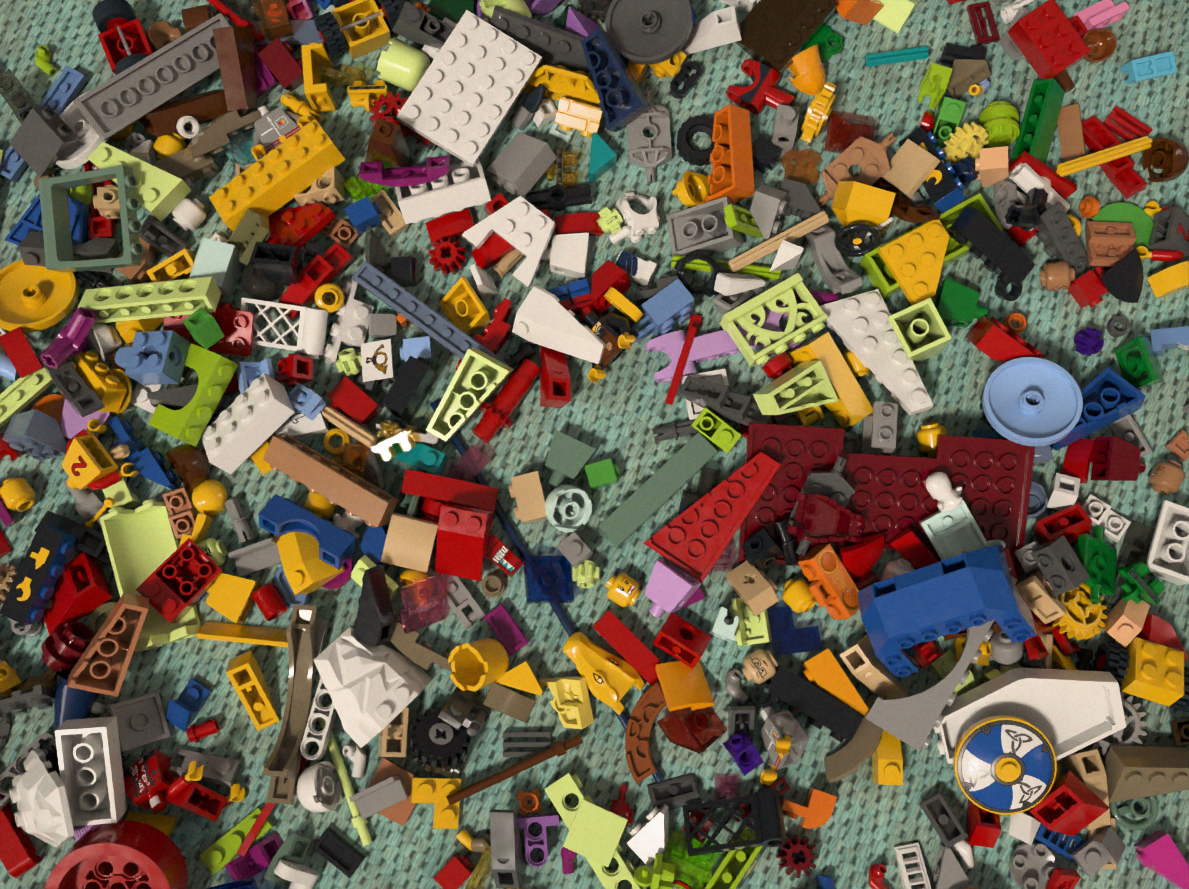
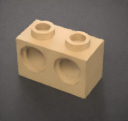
M335 166L325 172L323 177L313 181L312 185L300 194L294 195V199L300 206L318 202L327 205L345 200L344 178Z

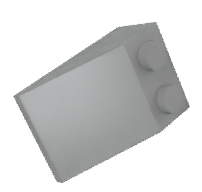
M725 196L667 215L672 256L674 254L685 256L691 252L698 253V251L701 253L721 252L742 246V233L729 228L724 220L725 212L723 207L729 204L737 206V203Z

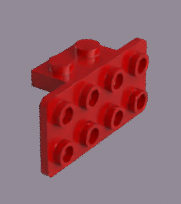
M219 302L216 311L209 314L214 317L225 336L207 350L223 354L250 356L253 343L254 313L233 307V303ZM191 314L164 317L163 331L173 330L190 343L204 348L194 340L183 323V320Z

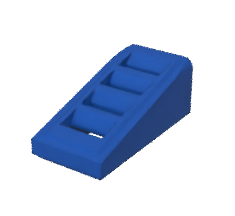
M1041 823L1034 839L1070 861L1075 862L1071 853L1083 845L1085 840L1077 835L1070 836L1059 833L1053 844L1051 840L1055 831L1050 830L1045 839L1043 835L1047 828ZM1064 835L1068 836L1062 848L1058 847ZM1073 839L1076 843L1069 854L1066 851Z

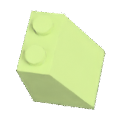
M931 298L887 317L906 356L910 360L921 362L941 353L952 339Z

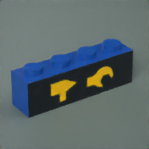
M919 127L898 142L902 146L909 139L941 161L922 185L933 204L942 214L966 198L962 191L965 186L959 177L954 178L952 175L956 171L949 161L945 163L944 158L947 156L940 146L936 148L935 143L938 141L931 131L926 133L922 127Z
M39 525L2 605L0 614L23 625L38 624V621L44 615V608L48 599L54 593V586L64 571V564L74 549L76 536L54 526Z

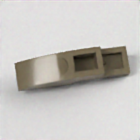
M235 109L217 117L203 127L191 140L182 156L183 161L192 159L195 163L205 159V153L209 151L213 155L225 150L223 145L230 143L229 137L238 134L237 129L241 127L244 130L254 127L255 121L262 118L259 111L257 110L240 117Z
M394 615L395 620L390 641L398 650L415 664L430 671L435 663L452 672L451 662L448 663L449 653L444 651L441 655L435 652V646L426 641L420 644L419 641L423 634L418 632L419 627L410 622H406L403 625L397 621L399 617Z

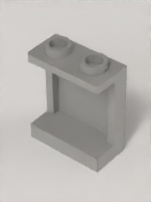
M874 402L873 416H866L862 419L860 453L891 455L896 449L897 403Z

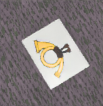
M391 339L361 344L363 382L393 377Z

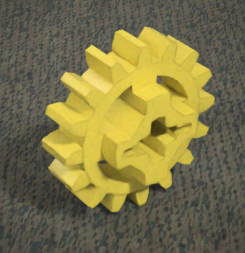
M967 122L964 123L962 129L959 126L956 127V133H950V140L944 141L947 145L942 149L947 156L944 158L945 163L949 161L953 165L967 157H972L974 164V159L980 157V149H984L983 146L989 143L986 139L989 135L985 132V129L975 122H972L970 125Z

